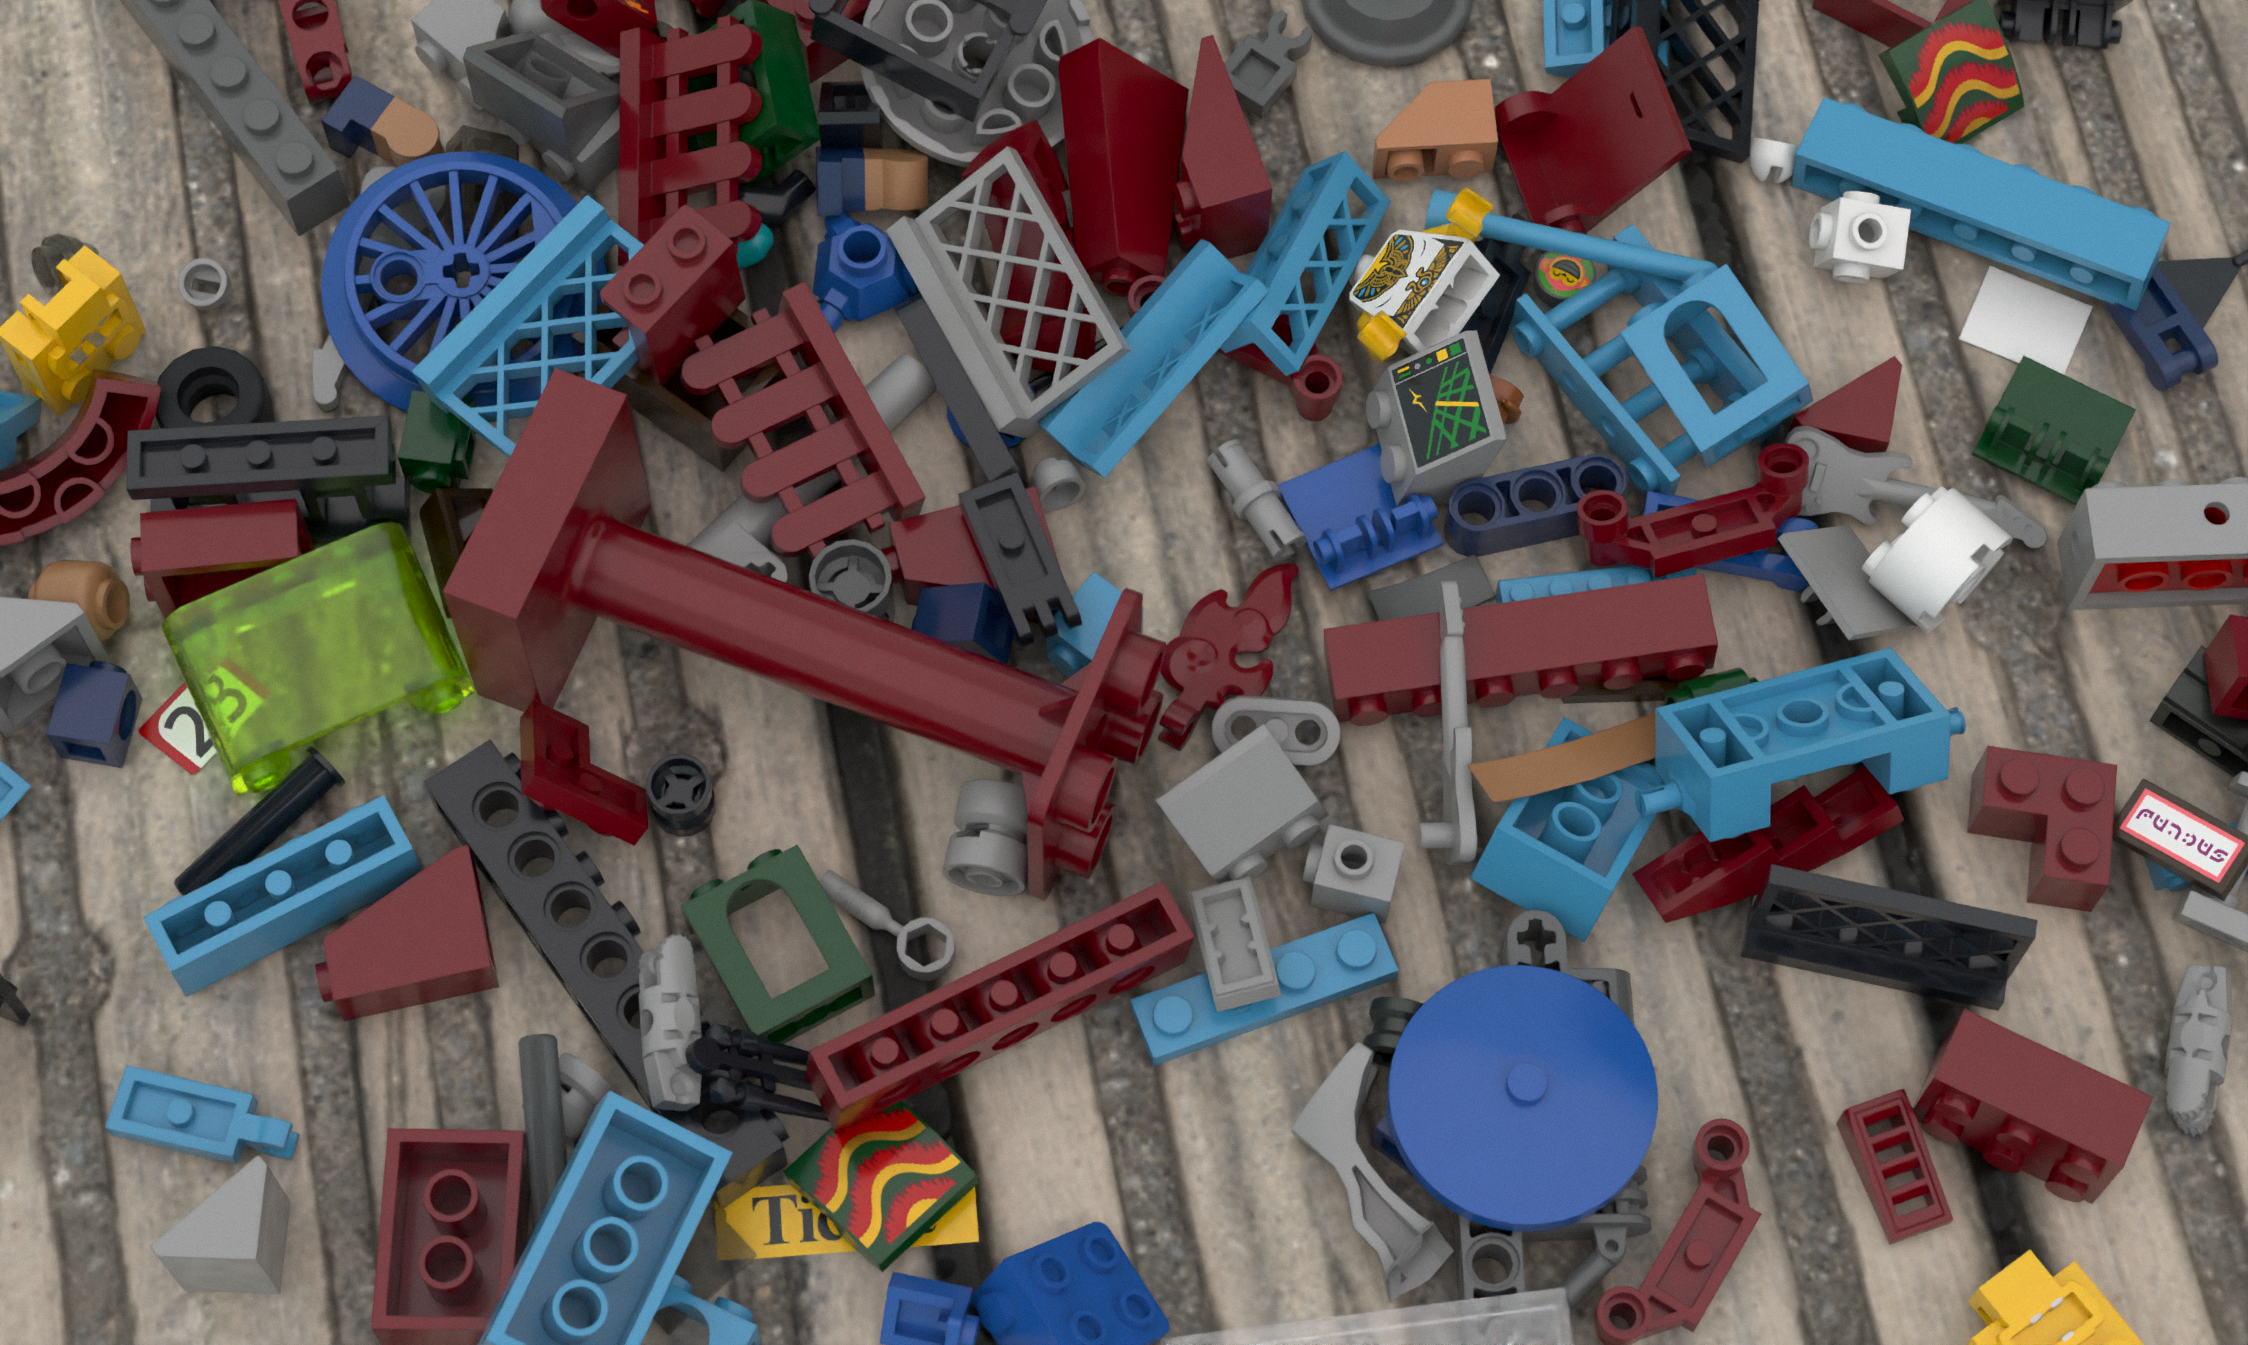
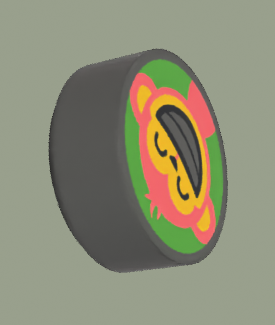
M1544 252L1537 261L1533 277V286L1537 296L1545 304L1554 308L1596 280L1594 262L1553 252Z

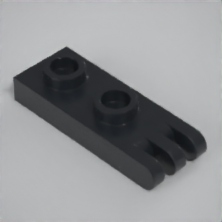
M1018 472L959 493V506L1020 646L1024 647L1034 643L1033 631L1027 622L1028 619L1033 617L1036 618L1045 638L1058 634L1057 625L1051 613L1052 610L1058 608L1069 629L1081 626L1082 620L1078 608Z

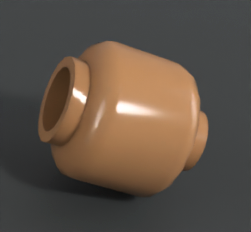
M63 559L51 562L40 573L37 581L32 584L28 594V599L77 603L84 611L100 642L107 641L117 629L121 628L129 614L130 595L126 584L111 566L98 561Z

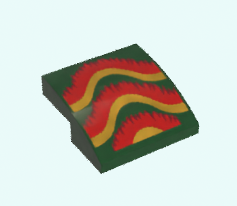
M1971 0L1878 55L1906 106L1897 111L1902 123L1912 124L1923 130L1925 134L1947 142L1963 144L2025 107L2021 85L2011 52L1988 0Z
M903 1101L837 1133L833 1127L830 1128L783 1171L790 1185L827 1216L835 1225L840 1236L881 1272L888 1268L980 1182L976 1173Z

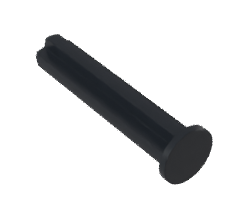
M309 746L305 750L308 757L175 878L174 885L182 896L187 895L222 877L230 870L250 863L331 787L336 784L341 788L346 784L345 780L315 748Z

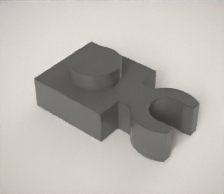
M1283 11L1277 12L1270 18L1267 25L1266 40L1263 43L1248 34L1224 63L1240 105L1261 119L1296 78L1298 65L1293 61L1304 57L1311 47L1313 30L1309 27H1306L1298 37L1288 39L1281 35L1287 24V13Z

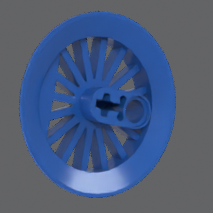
M469 151L434 154L406 163L383 175L357 197L345 212L330 240L323 265L321 282L324 316L333 343L346 366L373 394L387 404L407 413L412 390H424L412 373V370L418 364L403 356L437 318H441L429 351L430 353L453 330L457 317L462 321L520 263L512 262L528 255L577 205L576 201L560 185L542 172L511 158L491 153ZM462 184L486 185L466 242ZM449 185L454 243H451L424 191ZM500 190L520 198L484 239ZM412 197L437 245L395 213L393 209ZM532 213L534 231L502 246ZM382 222L416 250H404L371 240L370 237ZM362 256L375 259L371 267V274L359 275ZM604 256L597 262V275L607 274ZM463 271L470 272L469 287L457 288L458 273ZM398 275H409L417 280L414 289L403 295H393L385 290V286L390 279ZM597 291L598 307L602 303L600 291ZM375 293L379 307L364 314L360 306L359 294ZM585 293L565 295L553 307V320L585 316ZM394 320H411L389 346L374 331ZM574 333L553 335V359L576 356L571 337ZM541 337L527 338L534 345L515 359L510 352V364L540 361ZM569 372V373L572 374V375H575L577 372ZM541 376L509 379V404L540 399ZM497 381L477 383L465 397H473L477 407L497 405Z

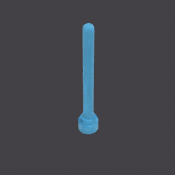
M1440 189L1434 190L1429 203L1424 230L1450 223L1446 219V213L1458 193ZM1488 213L1483 218L1482 230L1479 236L1485 238H1492L1494 240L1684 282L1702 270L1712 269L1714 272L1718 269L1714 263L1491 213Z

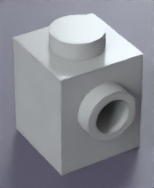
M1329 824L1324 845L1311 843L1302 881L1314 884L1310 906L1355 917H1362L1374 912L1378 922L1386 924L1405 842Z

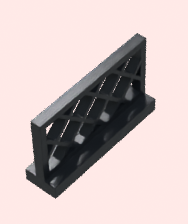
M1612 0L1609 46L1633 26L1643 28L1673 105L1684 118L1680 122L1691 149L1740 164L1743 163L1750 156L1759 0H1714L1704 6L1701 0H1680L1690 13V16L1677 24L1661 4L1662 0ZM1722 5H1725L1739 24L1738 35L1730 40L1710 14ZM1695 22L1715 47V50L1702 58L1682 32V30ZM1666 40L1670 42L1687 65L1686 68L1675 75L1670 73L1658 56V45ZM1720 56L1736 76L1735 87L1727 92L1707 66V64ZM1691 74L1695 76L1712 99L1710 103L1699 110L1679 85L1680 81ZM1718 108L1732 127V140L1717 136L1704 119V116Z
M1771 864L1759 893L1752 895L1750 898L1741 957L1999 1011L2004 1003L2007 980L2034 941L2038 920Z

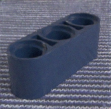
M1590 454L1469 480L1460 484L1452 492L1444 524V538L1449 547L1456 553L1466 557L1471 555L1480 557L1580 535L1577 525V504L1586 495L1582 489L1597 487L1602 490L1614 491L1623 496L1627 485L1626 473L1622 465L1614 458L1603 454ZM1537 500L1545 504L1548 510L1534 512L1524 507L1521 502ZM1477 513L1485 517L1488 522L1483 525H1473L1463 520L1461 515Z

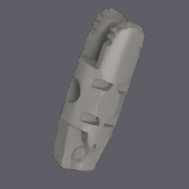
M680 933L676 936L670 935L659 942L660 946L656 949L651 948L641 955V959H639L640 965L638 966L640 969V993L638 995L642 1057L652 1107L663 1110L687 1111L700 1103L702 1075L690 1068L685 1054L690 1044L702 1038L696 966L693 961L695 956L690 944L691 941H688L686 936H681Z
M2188 965L2172 1014L2164 1075L2167 1077V1096L2165 1097L2167 1102L2165 1105L2171 1115L2174 1114L2175 1117L2173 1119L2177 1123L2180 1130L2183 1129L2186 1135L2188 1133L2192 1134L2193 1137L2196 1134L2201 1136L2202 1132L2208 1131V1126L2212 1125L2211 1120L2214 1118L2212 1112L2216 1109L2218 1088L2225 1080L2233 1017L2231 976L2227 968L2222 966Z

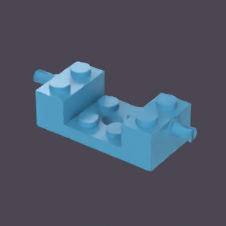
M1892 648L1655 708V771L1665 784L1645 790H1637L1635 792L1636 807L1643 818L1676 808L1680 811L1682 810L1693 819L1709 842L1724 838H1734L1743 833L1769 827L1771 784L1784 780H1795L1803 775L1833 767L1856 764L1861 761L1888 794L1914 790L1923 785L1948 779L1950 736L1960 735L1965 732V718L1958 707L1946 710Z

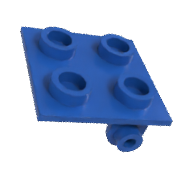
M1380 443L1277 485L1294 522L1307 536L1305 544L1330 592L1444 545L1432 521L1438 517V512L1430 495L1419 498L1417 494L1413 493L1407 496L1406 504L1396 506L1391 483H1387L1381 473L1380 458L1382 449Z

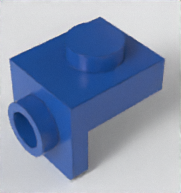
M893 1272L888 1284L880 1344L976 1345L980 1317L969 1315L973 1288Z

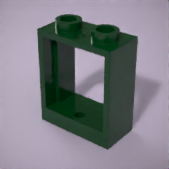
M748 0L736 6L728 15L739 19V24L757 31L762 38L761 52L758 58L752 62L758 92L762 97V110L753 121L739 126V141L759 150L762 157V166L758 175L753 180L741 183L740 185H755L821 139L795 15L757 0ZM717 23L705 32L717 29ZM717 72L688 79V94L717 87ZM717 130L688 137V152L717 146Z

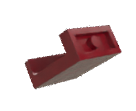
M683 205L600 291L602 302L628 324L627 327H624L612 339L615 350L619 351L629 341L630 330L639 359L634 366L660 386H663L678 371L684 361L696 352L693 347L694 341L707 334L710 337L746 299L733 241L688 205Z

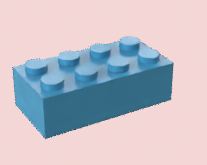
M609 1090L596 1105L477 1345H640L733 1152Z

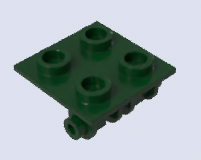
M2023 355L1971 455L2077 505L2084 490L2100 482L2136 409Z

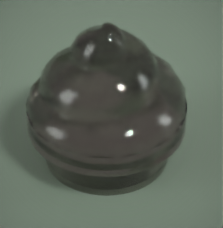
M60 233L45 237L41 246L34 248L31 254L35 276L45 291L50 294H56L64 287L56 266L64 258L68 261L84 245L99 256L98 249L89 243H83L76 237Z

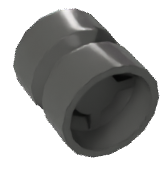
M855 539L836 541L821 550L813 560L809 572L811 592L885 620L894 621L895 605L891 568L882 551L868 542Z

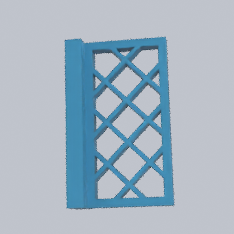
M586 195L412 370V373L431 402L446 414L451 412L509 459L516 446L509 439V419L530 417L539 401L509 404V379L541 376L542 395L556 368L567 373L585 371L586 380L612 388L639 360L630 330L629 341L619 351L597 354V330L628 326L627 322L615 312L597 314V291H601L617 274L597 275V262L615 244L629 254V260L644 244L612 221L605 208ZM585 293V316L553 320V307L565 295ZM585 331V355L553 359V335ZM541 337L540 361L510 364V350L521 339ZM497 381V405L470 408L461 401L477 383ZM497 420V429L488 421Z

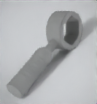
M828 870L821 877L819 883L830 901L858 918L873 930H887L897 937V958L901 968L910 977L920 981H932L942 977L951 969L955 961V939L951 930L942 921L921 917L910 921L906 926H902L893 920L886 906L874 900V898L865 894V892L856 888V886L847 882V880L832 870ZM929 932L946 943L944 958L922 966L907 956L908 941Z

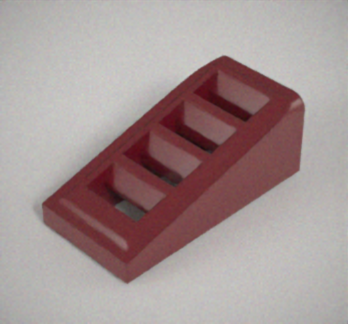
M1900 1089L1844 1110L1836 1125L1889 1244L1897 1243L1951 1223L1953 1221L1951 1211L1917 1117L1905 1090ZM1890 1120L1893 1127L1892 1130L1869 1137L1866 1127ZM1901 1145L1905 1155L1880 1164L1878 1163L1876 1153ZM1909 1171L1913 1172L1916 1181L1888 1190L1885 1182L1886 1179ZM1922 1195L1924 1196L1927 1207L1899 1217L1897 1216L1894 1205Z

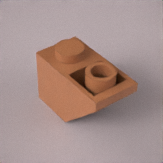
M1491 79L1430 82L1376 137L1372 163L1373 179L1390 178L1398 182H1408L1416 180L1421 176L1451 175L1455 178L1465 179L1478 176L1481 173L1493 172L1498 136Z

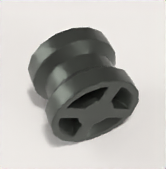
M1394 996L1378 997L1371 1002L1369 1016L1374 1024L1372 1033L1363 1039V1044L1374 1051L1372 1062L1386 1067L1391 1066L1397 1043L1413 1015L1423 1005L1422 1003Z

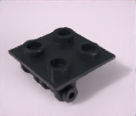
M1997 0V4L2011 5L2010 12L2001 11L1998 23L2003 34L2009 36L2010 42L2041 43L2044 10H2046L2044 42L2045 45H2053L2057 32L2059 11H2064L2063 46L2070 47L2074 38L2076 13L2078 12L2075 46L2107 49L2108 44H2119L2122 34V22L2120 20H2112V13H2116L2133 0Z

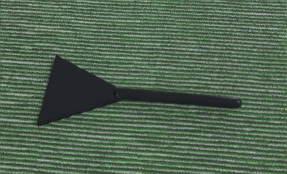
M2248 249L2235 257L2159 261L2157 265L2198 323L2204 328L2240 268L2248 263Z

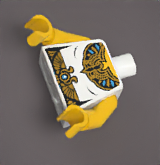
M1465 187L1451 203L1446 213V219L1450 223L1429 228L1422 232L1398 230L1390 235L1375 257L1362 254L1349 278V282L1353 287L1350 291L1349 301L1361 313L1357 322L1359 331L1357 338L1364 344L1367 354L1375 362H1390L1396 356L1398 347L1413 355L1459 334L1499 278L1500 274L1474 245L1482 230V220L1492 210L1494 205L1470 188Z

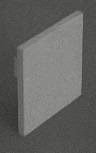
M1849 525L1787 532L1778 538L1810 585L1801 595L1800 600L1802 603L1820 599L1828 610L1825 615L1816 621L1818 625L1837 623L1848 640L1909 631L1917 627L1911 619L1869 584L1870 576L1861 568L1870 557V554Z

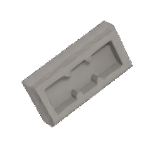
M1247 876L1238 880L1188 891L1187 895L1217 1012L1281 996L1251 877Z

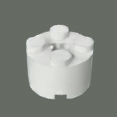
M1943 486L1935 491L1932 496L1925 493L1920 497L1901 520L1908 527L1905 533L1899 535L1891 544L1888 541L1883 542L1870 555L1861 568L1870 576L1869 584L1925 633H1930L1946 619L1940 611L1948 602L1952 605L1956 602L1961 604L1975 590L2005 553L2001 548L2011 544L2013 540L2008 533L1955 488L1947 490Z

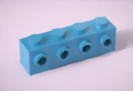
M383 795L367 804L347 811L341 817L307 834L291 839L282 847L246 865L230 870L222 877L187 895L169 901L161 908L143 916L172 975L185 996L188 997L389 894L421 872L422 869L409 840L386 797Z

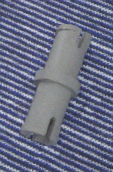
M1239 439L1227 441L1218 447L1223 457L1219 458L1213 452L1207 458L1206 463L1214 470L1234 500L1233 510L1238 518L1248 520L1269 550L1272 559L1277 562L1289 558L1296 553L1291 544L1294 542L1298 548H1301L1307 542V536L1299 529L1280 502L1281 491L1276 483L1265 480L1244 450V445Z

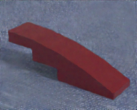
M1863 766L1815 797L1803 785L1772 804L1769 827L1743 833L1734 838H1724L1709 842L1703 832L1699 831L1638 869L1632 875L1665 923L1720 908L1758 894L1771 864L1809 872L1847 854L1904 821V818L1892 797L1866 766Z

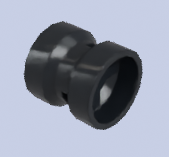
M671 754L660 759L651 768L647 777V795L657 825L666 833L677 837L692 836L702 832L711 823L716 812V800L712 790L711 776L706 766L696 757L687 754ZM673 803L677 805H684L685 807H676L673 805Z

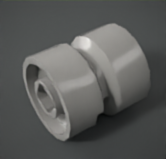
M987 779L967 781L961 786L954 817V824L961 831L950 836L943 866V876L961 888L992 896H1012L1025 891L1028 877V847L1026 846L1028 844V813L1023 787L1008 782Z

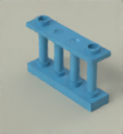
M1633 224L1613 237L1614 241L1654 249ZM1606 264L1608 267L1606 274L1545 314L1527 293L1518 298L1511 323V334L1520 351L1528 358L1535 357L1625 463L1629 479L1642 494L1647 495L1648 491L1675 495L1681 477L1676 468L1697 455L1690 438L1685 432L1661 449H1658L1637 424V422L1666 404L1653 383L1620 404L1598 378L1630 357L1621 334L1586 357L1581 358L1561 335V332L1620 293L1625 295L1631 294L1642 308L1652 303H1658L1662 306L1681 293L1680 288L1684 282ZM1707 309L1665 336V340L1670 339L1683 354L1685 362L1680 365L1694 385L1698 382L1703 385L1708 384L1723 401V407L1713 413L1714 415L1767 382L1761 371ZM1781 422L1756 437V441L1760 444L1778 432Z

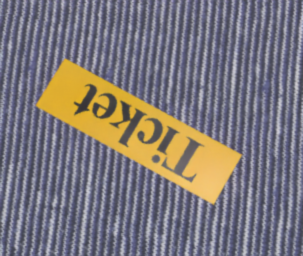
M790 1184L754 1187L722 1210L715 1201L718 1262L857 1251L840 1236L833 1222ZM975 1187L910 1247L979 1242Z

